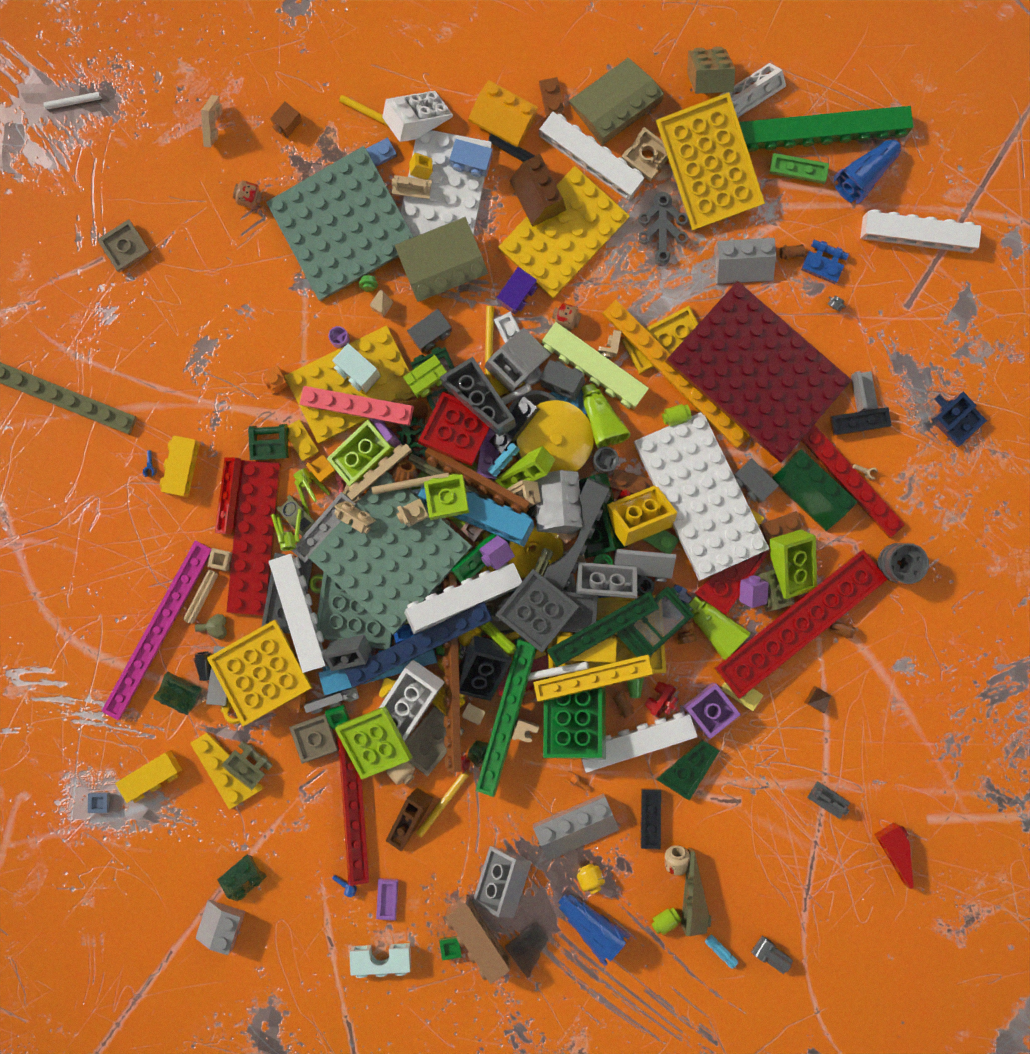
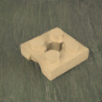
M645 127L638 134L632 146L621 156L628 166L639 170L643 177L650 182L668 160L662 140ZM642 151H651L653 157L645 158L642 155Z

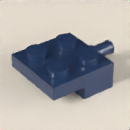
M964 391L948 402L941 394L934 398L941 408L931 420L956 447L962 445L987 421L975 408L977 405Z

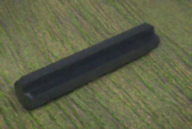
M493 134L489 136L488 141L492 142L493 145L523 162L535 157V155L519 146L515 147Z

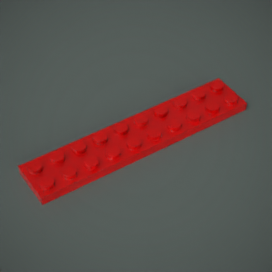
M860 550L735 650L728 658L715 666L714 669L735 696L740 699L888 579L865 550Z

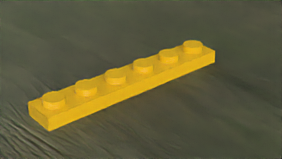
M644 655L533 683L537 701L542 702L654 674L649 655Z

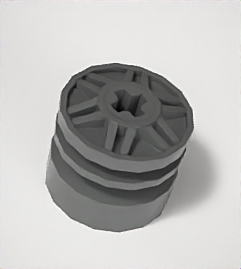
M892 543L880 552L878 568L888 581L913 584L920 581L926 575L929 568V559L926 552L918 545Z

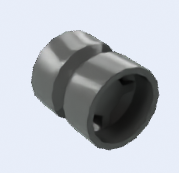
M611 447L598 449L592 460L593 468L600 474L611 473L618 464V454Z

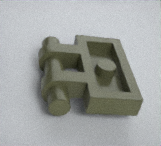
M243 740L239 747L244 752L239 754L234 750L222 764V767L252 791L265 775L259 769L263 766L269 771L273 764L268 761V757L258 753L252 744L249 745ZM248 755L257 761L255 766L246 759Z

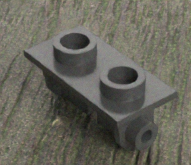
M818 781L807 796L808 799L839 819L842 815L846 816L849 812L847 807L850 802Z

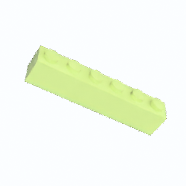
M557 322L553 324L542 340L543 347L550 354L554 352L559 356L558 359L566 365L569 363L582 371L584 375L590 378L589 381L592 384H595L596 387L600 385L606 389L605 393L607 395L620 399V403L627 409H630V407L635 409L649 389Z

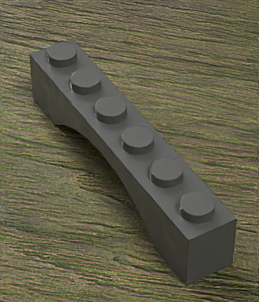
M588 477L580 494L583 519L579 536L566 554L548 565L543 576L561 592L563 590L567 591L571 580L568 578L571 572L575 574L578 567L577 558L579 555L583 556L587 545L584 543L587 537L591 539L594 533L593 523L595 520L599 521L603 510L600 508L603 502L607 504L611 492H608L610 486Z

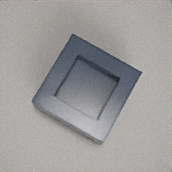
M110 792L88 793L87 813L109 812Z

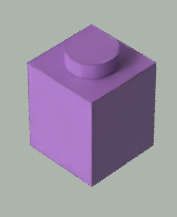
M496 536L479 549L483 555L481 559L484 564L496 570L515 557L507 541L499 536Z
M749 576V578L741 580L740 602L751 608L767 604L768 582L762 580L759 576Z

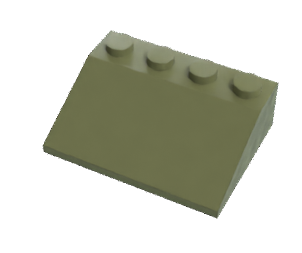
M627 58L568 102L601 146H603L662 102L664 93L646 72L630 58Z
M466 217L395 244L417 302L488 274Z

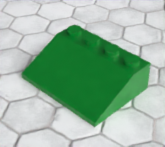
M606 686L544 701L543 758L606 760Z

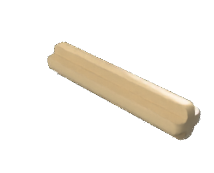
M212 570L207 571L184 616V621L190 624L195 622L218 577V573Z

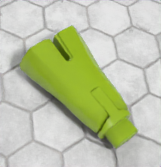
M595 384L583 386L581 390L584 394L582 396L584 408L591 423L594 440L598 449L607 447L610 443L615 445L628 439L631 435L630 431L616 415L609 402L601 393V390L597 389Z
M697 596L689 603L693 609L692 613L695 615L693 617L695 623L706 635L723 660L728 658L751 634L750 631L706 601L702 602Z

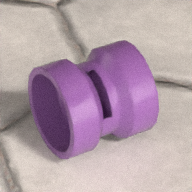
M336 326L329 331L328 337L334 347L340 349L349 344L350 337L343 327Z

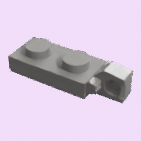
M356 687L348 688L308 701L304 708L306 713L311 711L312 714L322 711V707L328 705L335 707L342 704V700L352 702L359 698Z

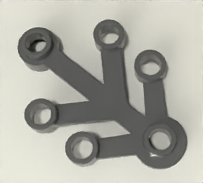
M659 192L654 197V205L646 213L639 215L638 222L642 226L647 225L650 218L658 211L659 219L646 231H642L639 234L638 241L641 244L648 243L650 237L659 229V251L656 252L654 260L657 265L665 266L670 260V253L667 251V230L676 238L678 244H685L688 239V235L685 232H680L667 219V212L676 219V223L679 226H684L687 223L688 217L685 213H680L672 205L670 194ZM664 198L666 203H661L660 199ZM641 217H646L647 221L643 222ZM683 217L685 221L680 222L678 218ZM646 235L647 240H642L641 236ZM682 235L685 237V240L681 241L678 237ZM665 254L666 258L661 259L659 255Z

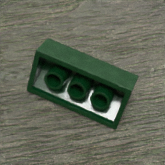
M802 449L796 451L771 477L779 485L778 487L825 531L842 519L857 503L845 489Z
M607 473L589 476L596 481L610 486L608 492H611L607 504L603 502L600 508L603 510L599 521L595 520L592 527L595 530L591 539L587 537L584 543L587 545L584 558L625 548L614 532L607 508L608 504L615 502ZM588 477L579 480L580 494Z

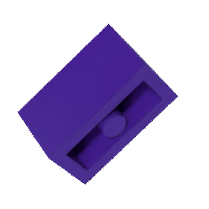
M518 267L496 297L497 303L513 314H516L518 311L521 312L527 304L525 301L529 295L532 297L538 288L536 286L537 279Z

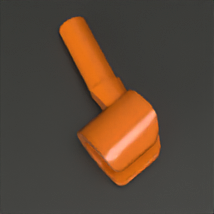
M568 771L572 777L570 780L564 778L565 782L572 786H580L587 791L590 790V786L581 782L576 774Z

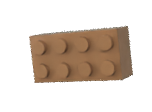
M468 894L447 908L446 924L451 930L454 929L458 935L456 938L459 944L467 948L469 951L467 955L473 964L477 963L480 969L478 971L483 980L487 979L492 984L510 971L509 956Z

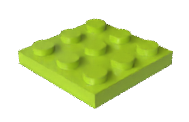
M386 706L342 723L335 728L361 780L412 759V755Z

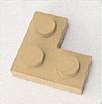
M211 95L201 110L204 147H212L214 142L218 140V129H216L215 123L219 115L222 114V104L219 101V96Z

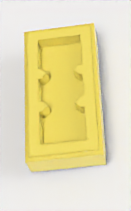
M725 682L720 688L751 711H754L764 696L752 688L743 697L738 699Z

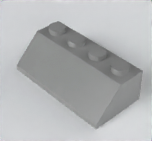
M604 793L533 824L535 834L548 861L619 830Z

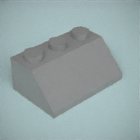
M775 238L717 241L714 247L717 284H734L737 281L740 283L774 280L776 262Z
M559 470L549 472L548 475L535 480L538 482L541 501L535 505L537 532L574 534L582 527L578 472Z
M617 549L614 551L613 565L637 567V580L641 577H655V581L666 582L667 579L672 578L676 554Z
M579 562L576 593L637 598V567Z
M490 846L472 902L497 917L514 918L532 861L519 854Z

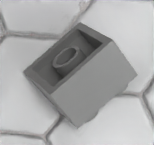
M208 900L196 939L209 950L229 955L234 948L245 911Z

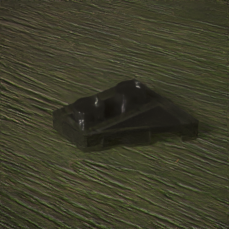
M535 922L505 945L506 950L527 978L531 976L540 953L548 941V937L537 922Z

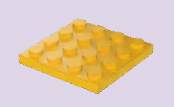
M277 620L269 622L207 657L243 727L313 688L306 674L302 672L300 663Z

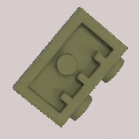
M775 569L755 575L768 582L767 604L763 605L766 612L795 603L793 597L783 598Z

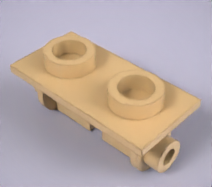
M394 175V178H392V194L429 199L432 180Z
M343 501L334 506L336 508L334 512L336 518L348 525L353 520L351 527L362 534H367L371 529L369 525L376 521L369 513L354 507V504L351 502Z

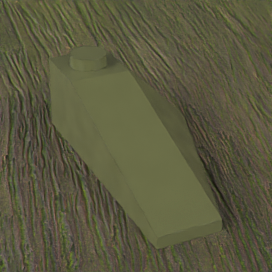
M688 848L690 863L689 870L685 875L681 927L686 936H695L707 933V927L711 926V915L708 912L695 851L692 848Z

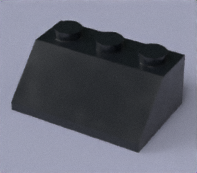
M474 635L459 665V694L491 701L512 662V658L493 640Z

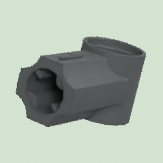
M762 935L751 950V953L762 962L769 963L782 974L788 972L793 960Z

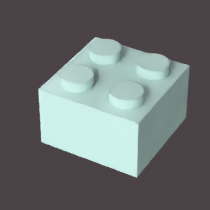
M347 344L332 360L336 365L334 369L344 379L348 377V381L359 392L363 390L366 393L381 377L377 368L350 344Z

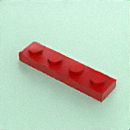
M224 457L215 533L232 535L234 515L237 508L236 499L239 490V475L242 468L241 458Z

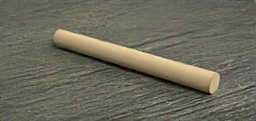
M449 473L371 487L372 493L374 495L422 486L425 481H429L431 478H445L449 476Z

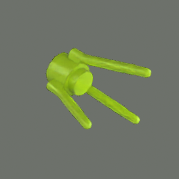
M303 468L293 475L296 479L294 483L297 486L304 510L310 516L302 488L307 489L314 502H317V499L309 486L313 483L312 480L327 495H330V492L312 472H308L307 468Z
M300 508L297 513L295 535H292V532H284L279 514H276V516L275 514L271 515L282 551L296 549V543L300 542L299 530L302 512Z

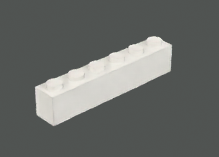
M552 112L539 129V137L626 200L630 201L643 184L644 177L639 170L632 169L624 159L615 157L610 149L597 144V141L592 136H586L578 126L568 123L563 115Z
M870 210L863 216L860 239L973 253L979 248L981 226L975 225L974 222L957 223L956 220L952 219L942 221L937 220L936 217L919 218L918 215L914 214L903 216L898 212L881 213L880 210Z
M288 554L269 560L302 672L305 673L327 666L328 664L323 656L326 651L322 646L324 638L322 632L318 631L316 627L318 619L316 613H312L310 607L312 605L311 596L306 594L304 588L307 586L304 575H300L299 568H301L299 558L295 557L294 554Z
M505 563L491 573L487 570L479 574L477 579L472 580V578H468L462 581V585L456 588L454 585L447 587L443 590L444 593L437 595L433 593L427 596L426 600L421 603L418 601L412 602L407 605L408 608L404 613L413 633L416 634L482 602L487 603L515 591L522 583V580L514 563L509 565Z
M682 711L673 714V718L667 720L666 717L656 719L655 724H640L633 731L625 729L619 731L618 735L614 737L606 735V760L581 759L585 772L587 773L696 738L697 734L690 714H685Z

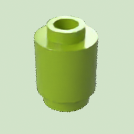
M687 404L664 409V414H662L664 424H668L670 427L686 423L689 419H692L691 411Z
M672 907L653 917L654 922L651 925L657 934L665 935L679 926L678 923L681 922V919Z

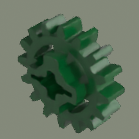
M414 417L410 426L400 425L402 431L396 432L400 435L398 439L403 446L407 444L412 449L409 456L414 454L421 458L422 454L425 457L427 447L418 444V441L415 442L416 437L414 436L419 434L418 439L420 438L426 426L425 418H421L418 422V418ZM414 425L421 426L418 430L411 428ZM416 446H419L423 450L415 451L413 449L416 448Z

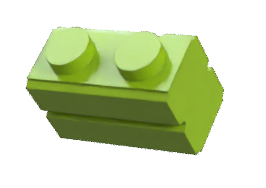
M434 355L403 378L417 398L420 396L425 398L432 392L430 389L436 385L438 387L442 386L440 377L447 373V371Z

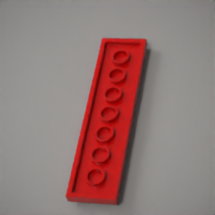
M241 460L242 468L239 479L226 612L264 615L271 568L269 560H272L275 529L271 515L275 514L276 516L281 464Z

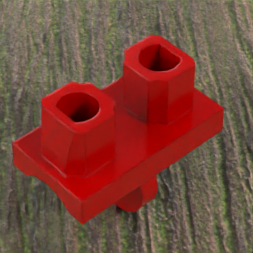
M659 681L654 690L661 694V697L658 701L649 697L644 704L651 711L650 713L657 718L660 717L663 710L667 715H669L672 709L677 712L679 708L674 705L678 698L673 696L677 689L671 684L667 685Z

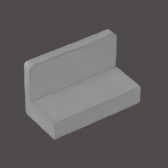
M857 371L852 374L851 380L857 412L878 409L872 372L861 373V371Z

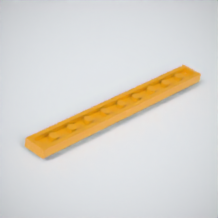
M617 300L602 313L706 417L735 449L749 437L744 430L665 362L671 354Z

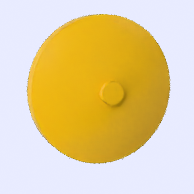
M552 400L536 405L540 410L516 439L521 458L543 446L555 459L549 472L559 470L576 472L586 463L593 448L594 436L589 419L578 407L565 401Z

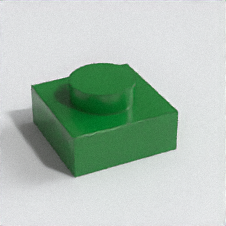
M344 705L326 709L325 711L331 729H335L338 725L350 721Z
M456 936L439 939L442 961L462 957L461 946Z

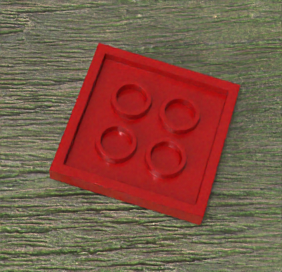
M442 392L418 440V444L472 466L490 428L456 397Z

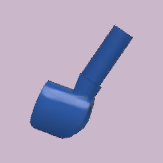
M151 450L147 451V467L143 469L145 477L148 476V469L152 470V476H155L157 473L156 468L153 467Z
M336 875L332 877L334 881L345 888V896L353 897L355 895L356 885L350 886Z

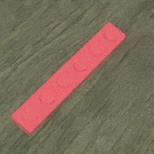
M303 386L299 405L406 426H410L414 407L411 405Z

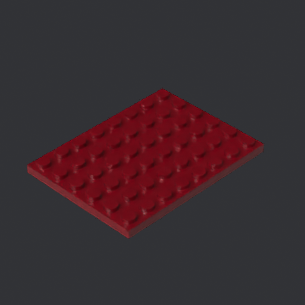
M738 281L665 361L780 463L785 460L852 381Z

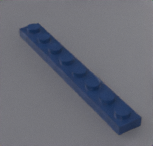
M482 602L368 658L366 664L345 669L346 675L352 688H355L492 621L493 618L486 603Z

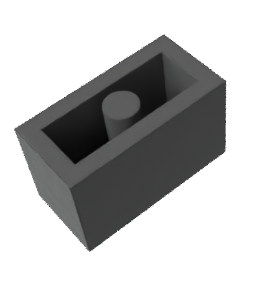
M437 309L408 329L407 332L422 353L433 349L435 343L440 339L441 341L446 340L451 335L452 328L439 309Z
M549 360L539 378L541 387L573 401L576 400L581 388L585 384L582 371L577 368L571 369L566 367L560 361L554 362Z
M752 458L734 474L741 489L744 488L748 492L747 495L753 502H763L779 486Z
M364 634L330 642L323 656L331 671L366 664L372 648Z

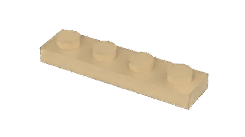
M407 444L397 446L390 458L387 456L378 463L379 467L374 471L372 469L363 476L365 478L360 483L355 482L348 488L350 491L347 493L348 497L355 501L382 477L386 471L389 472L408 456L412 449Z

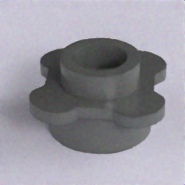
M836 295L834 298L829 296L830 300L827 303L829 306L839 312L842 308H846L843 305L845 302L843 299Z

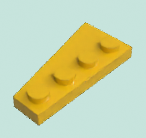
M209 732L190 743L229 810L264 789L259 783L251 791L222 767V764L230 754Z

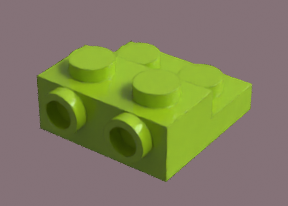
M451 474L445 478H431L429 481L424 482L430 521L469 513L463 474Z

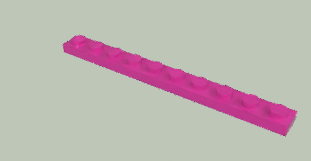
M196 540L194 541L101 710L103 713L116 720H121L211 554L212 549Z

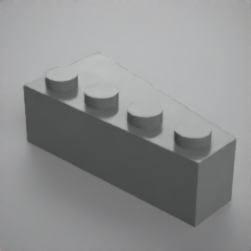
M473 357L440 377L442 385L498 436L516 427L514 417Z

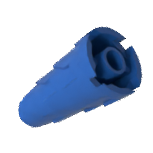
M886 140L877 148L837 172L834 176V182L838 181V185L835 186L838 193L850 203L856 200V204L862 202L873 189L875 183L884 175L888 167L899 157L901 144L897 140Z
M565 894L558 901L560 904L559 909L567 917L568 922L576 929L583 941L590 947L604 966L608 964L605 960L606 958L611 962L624 947L626 942L623 938L629 939L631 936L627 931L613 924L605 916L597 913L572 894L569 896Z

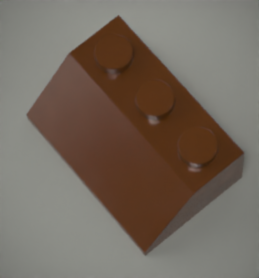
M539 154L523 162L510 179V183L532 227L566 211V207L542 156Z

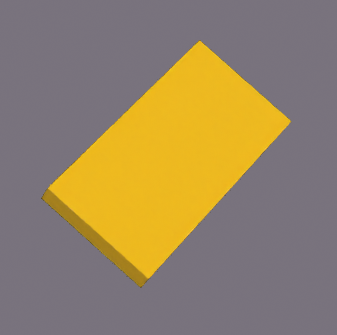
M687 306L645 329L672 354L699 323L690 306ZM626 338L622 340L639 374L654 367Z

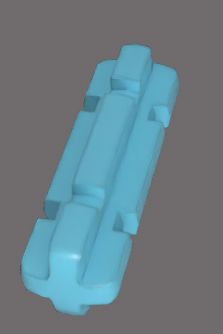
M511 443L507 447L508 450L504 451L496 459L495 465L492 464L488 468V472L491 475L497 477L501 472L499 470L504 469L513 459L512 456L520 451L515 444Z
M709 935L706 938L705 943L731 969L738 964V960L713 935Z

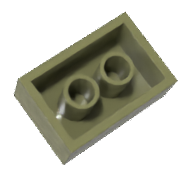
M713 47L710 50L694 48V50L688 51L687 74L695 94L734 92L735 67L726 49L723 47Z

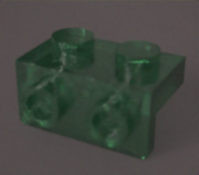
M167 672L163 677L159 691L154 694L153 699L177 710L179 713L188 715L196 707L202 688Z
M247 854L217 880L227 898L239 901L245 898L250 890L259 886L262 880L266 878V874L258 869L252 856Z

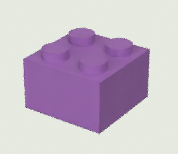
M713 682L683 705L684 709L709 739L741 715L719 686Z

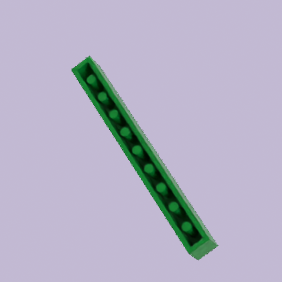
M911 106L739 122L748 152L764 148L766 150H774L777 147L789 149L796 145L809 147L816 143L828 145L837 141L848 143L851 140L858 139L859 141H867L870 138L882 140L889 136L902 138L907 136L914 128Z

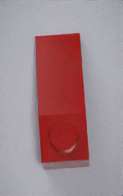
M893 822L874 835L903 884L912 889L914 884L910 842L907 839L909 835L902 825L899 826Z

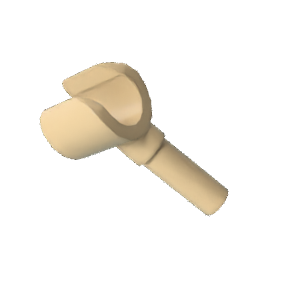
M857 464L853 465V468L863 472L868 480L876 479L870 475V471L878 472L876 468L867 469Z

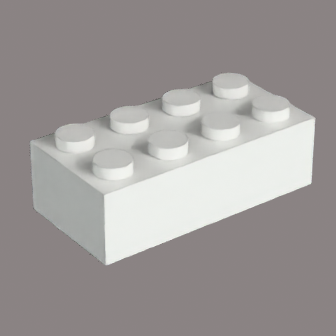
M412 660L404 668L379 707H387L404 742L408 739L445 683L415 660Z

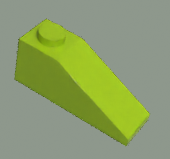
M541 446L521 458L498 476L495 481L505 489L521 480L535 481L548 475L555 459Z

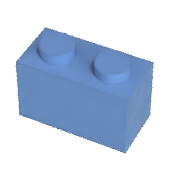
M455 139L449 159L450 167L458 172H471L476 177H487L493 156L492 148Z

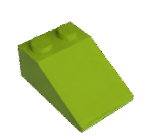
M366 420L327 460L350 487L355 482L364 479L363 476L372 469L374 471L379 467L378 463L386 456L390 458L394 454L393 450L395 447L385 440L372 421Z
M797 530L771 538L770 556L783 598L788 599L807 593L817 586L816 536L804 530Z

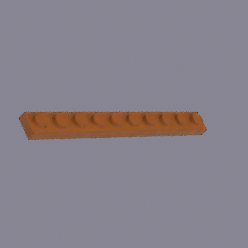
M449 573L440 583L442 590L452 585L455 588L457 587V578L453 573ZM457 637L442 645L444 648L442 665L445 668V676L443 677L445 682L443 685L445 688L443 705L446 708V716L444 717V727L446 728L444 745L447 748V756H445L444 762L448 772H461Z

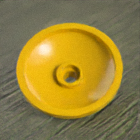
M534 525L524 547L510 541L509 546L515 557L509 560L508 564L514 563L519 576L526 578L531 570L535 568L539 557H542L541 552L544 548L553 551L551 560H548L550 563L563 556L562 540L557 533L537 532V527Z

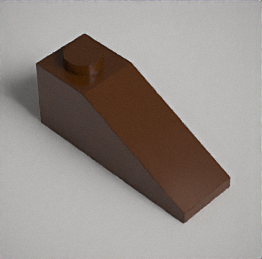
M416 788L407 797L386 842L402 852L427 812L433 797Z

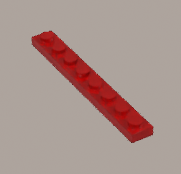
M814 424L801 441L857 501L880 529L891 538L905 524Z
M338 736L348 885L354 886L369 883L362 780Z

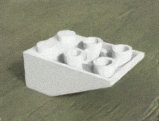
M429 91L386 99L382 118L399 142L421 137L452 118L453 114L436 91Z

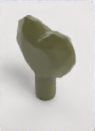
M216 614L206 624H195V632L207 631L210 636L222 639L227 635L225 628L226 617L223 614Z

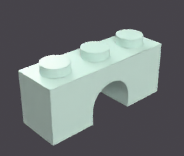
M410 943L391 944L389 957L385 960H377L373 956L371 945L352 946L350 949L351 976L356 975L357 978H364L370 974H375L377 977H384L389 973L403 976L411 970Z

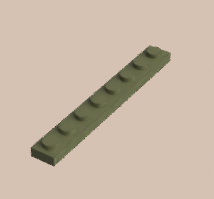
M0 362V383L129 435L131 434L138 417Z

